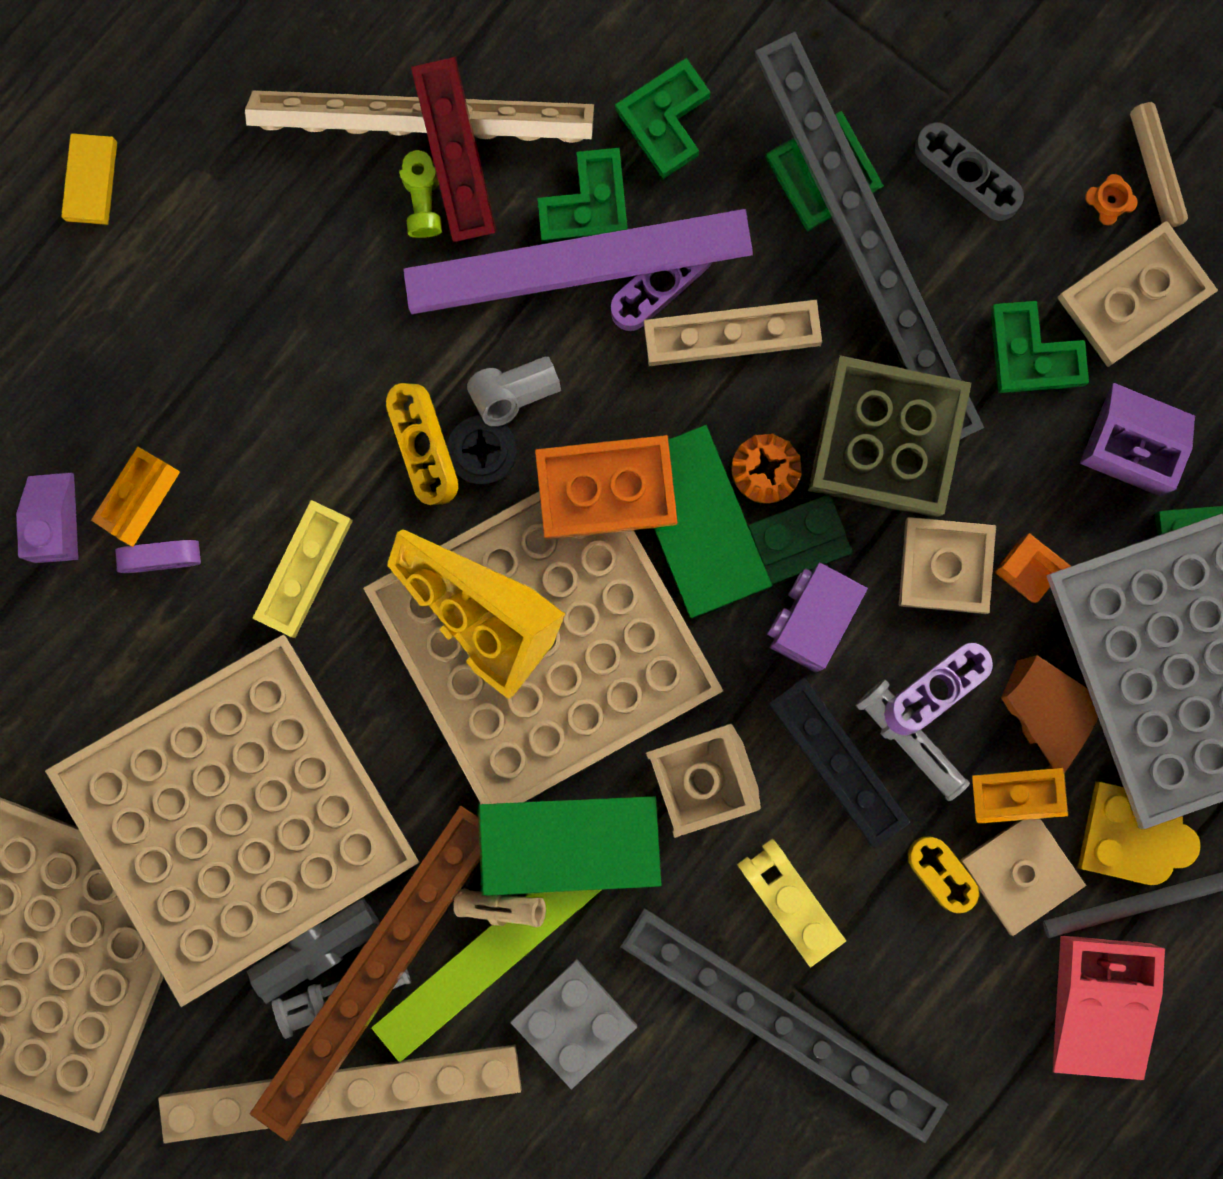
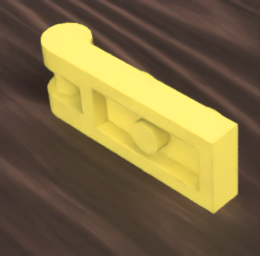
M771 839L762 846L764 851L751 860L746 857L737 866L811 968L844 944L846 940L792 866L775 840ZM775 865L782 875L767 884L761 874Z

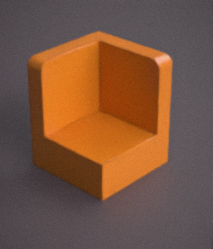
M1029 533L1018 540L995 569L994 573L1029 601L1036 603L1050 588L1046 575L1071 566Z

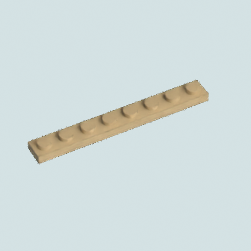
M253 90L245 108L246 124L249 126H260L265 130L298 127L309 132H320L326 129H345L353 134H362L369 130L388 131L390 134L398 136L408 135L412 132L427 133L418 97ZM466 99L474 136L480 139H491L496 136H516L521 140L533 141L540 137L559 138L564 142L570 143L579 142L583 139H592L594 104Z
M516 1044L403 1060L400 1063L395 1061L339 1069L301 1124L520 1093L522 1087ZM273 1079L160 1096L158 1099L163 1142L170 1143L268 1129V1127L249 1113Z

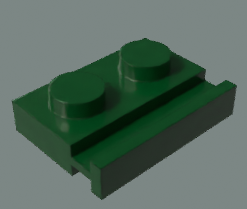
M829 494L748 525L772 585L799 575L805 568L810 571L819 562L826 565L853 554Z

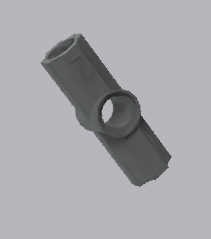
M360 899L324 923L321 922L287 943L286 947L275 954L273 953L253 965L251 969L246 971L252 987L257 995L267 1004L305 979L312 980L344 959L343 955L366 943L380 924L378 917L365 899Z

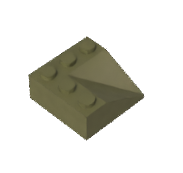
M839 356L833 368L808 491L935 518L945 514L971 383Z

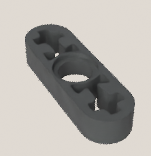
M931 123L921 130L915 142V154L922 164L989 218L1004 221L1015 215L1024 199L1023 189L1015 179L946 124ZM937 137L941 138L944 141L941 147L942 150L937 149L934 153L930 152L927 149L930 143L929 140L934 141ZM956 149L960 153L956 155L948 168L944 164ZM966 161L975 163L980 169V178L975 182L963 181L957 173V166L960 163ZM990 176L993 179V181L991 182L989 188L987 187L982 195L978 192V190L982 188L987 178ZM1003 191L1008 192L1011 195L1008 199L1009 204L1004 203L1001 207H998L994 203L997 197L996 194L1000 195Z

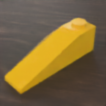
M404 529L397 532L387 566L420 606L429 605L444 624L440 631L448 640L455 637L470 656L466 663L471 669L506 698L509 699L514 696L553 646L565 613L524 584Z

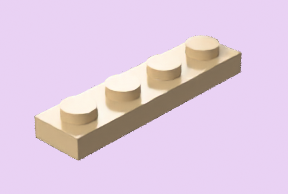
M817 300L644 320L649 366L817 347L822 344Z

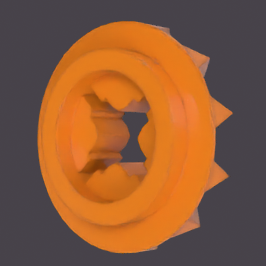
M774 433L754 435L739 446L732 461V476L737 488L747 498L759 503H774L789 496L796 488L802 474L800 455L796 452L790 441L784 440ZM760 451L763 452V455L767 457L769 462H784L773 472L774 485H772L770 479H767L764 473L758 475L757 473L749 474L760 466Z

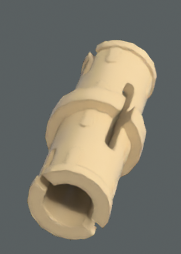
M460 889L454 898L453 904L457 917L486 919L491 925L504 926L509 922L540 927L546 915V905L543 898H527L512 895L482 896V892L470 891L469 889Z

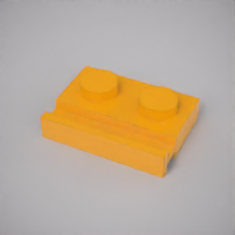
M137 447L91 521L133 547L180 471Z

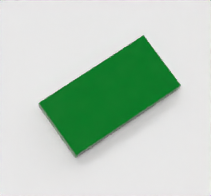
M707 425L668 440L678 523L674 526L653 528L690 619L772 587Z
M656 796L478 805L482 896L661 886Z

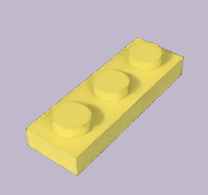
M311 500L253 619L292 638H296L353 520Z

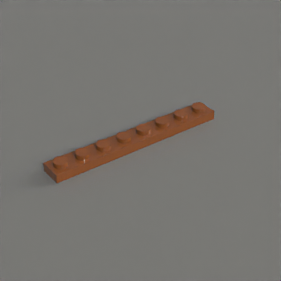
M462 806L459 807L249 1113L284 1140H291L479 863V825L476 815Z

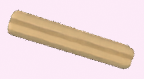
M1152 102L1140 104L1134 107L1130 116L1161 222L1167 221L1172 228L1177 227L1188 220V215L1155 104Z

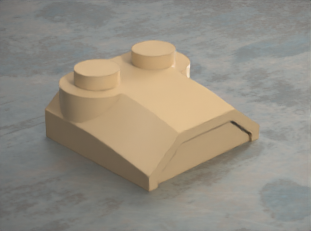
M732 724L646 753L648 759L652 762L674 831H672L674 838L761 809L759 789L744 744Z

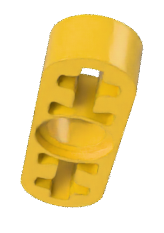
M397 384L390 389L387 395L386 407L415 495L421 502L428 505L449 503L457 494L458 479L430 395L419 384ZM408 396H412L414 403L409 405V410H405L404 403L408 401ZM416 419H421L422 421L421 424L409 426V423H416ZM420 432L426 433L430 441L429 450L424 456L417 453L414 445L415 438ZM435 462V465L428 466L429 469H423V464ZM435 478H440L441 485L436 488V492H432L430 485L435 482Z

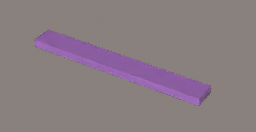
M746 209L410 267L404 269L408 308L411 314L751 256L753 251Z

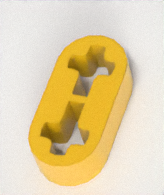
M930 836L915 840L908 851V862L942 907L954 913H965L971 910L978 901V886L950 848L942 840ZM923 846L928 849H935L936 847L939 849L940 853L935 858L943 868L941 872L937 873L928 864L923 866L919 864V861L923 858V854L920 851ZM947 876L955 884H966L967 888L963 892L966 900L963 903L957 900L949 902L946 898L951 893L950 888L943 881Z

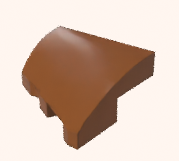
M1038 655L1017 661L1001 699L1010 713L1020 720L1022 732L1029 743H1037L1050 763L1046 769L1063 768L1065 773L1085 744L1098 720L1089 691L1086 687Z

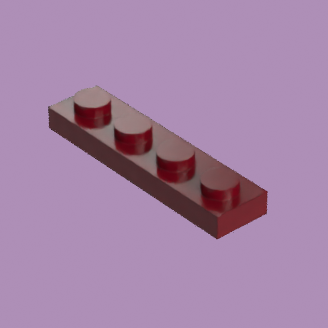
M456 56L412 66L411 70L452 240L455 242L495 233V222Z

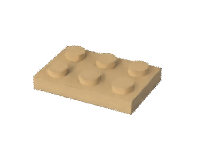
M1165 221L1065 290L1057 298L1107 367H1110L1215 294L1218 289L1170 224Z

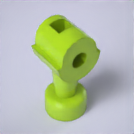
M415 150L405 156L402 164L403 170H399L404 187L411 193L414 214L407 218V232L409 236L416 238L433 237L442 233L441 217L437 213L432 212V190L436 189L439 182L431 157L423 151Z

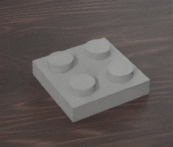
M577 959L510 1022L571 1090L637 1028V1024Z

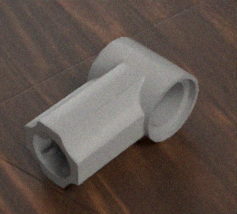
M546 356L504 373L496 368L483 369L475 373L467 384V390L485 424L489 426L504 425L517 415L519 407L561 391L560 381L550 358Z

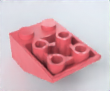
M1070 936L1060 937L1053 1054L1054 1073L1144 1080L1163 995L1165 948L1142 942Z

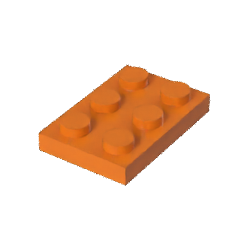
M668 435L535 450L545 539L677 525Z

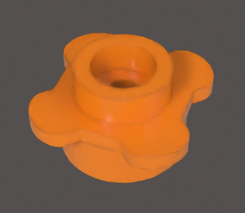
M1117 174L1108 176L1100 187H1091L1085 195L1086 202L1095 207L1099 213V221L1104 225H1113L1117 221L1118 216L1124 212H1133L1138 204L1131 187ZM1108 197H1114L1115 203H1109Z

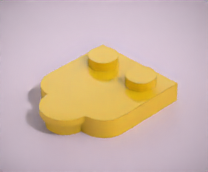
M1095 782L1078 863L1079 869L1142 884L1158 885L1170 877L1173 868H1185L1195 862L1200 853V840L1192 828L1183 824V816L1147 829H1140L1124 787Z

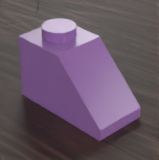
M74 474L28 476L16 513L18 557L33 563L78 560Z

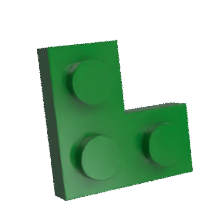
M687 58L615 104V111L662 179H665L699 156V149L678 119L710 99L711 92Z
M620 148L577 152L580 194L538 198L542 244L628 230Z
M1037 301L992 305L990 312L998 393L1085 387L1089 384L1085 340L1041 343Z

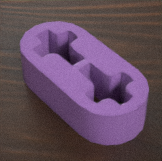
M196 540L170 541L115 549L117 572L120 573L146 572L201 564L199 541Z

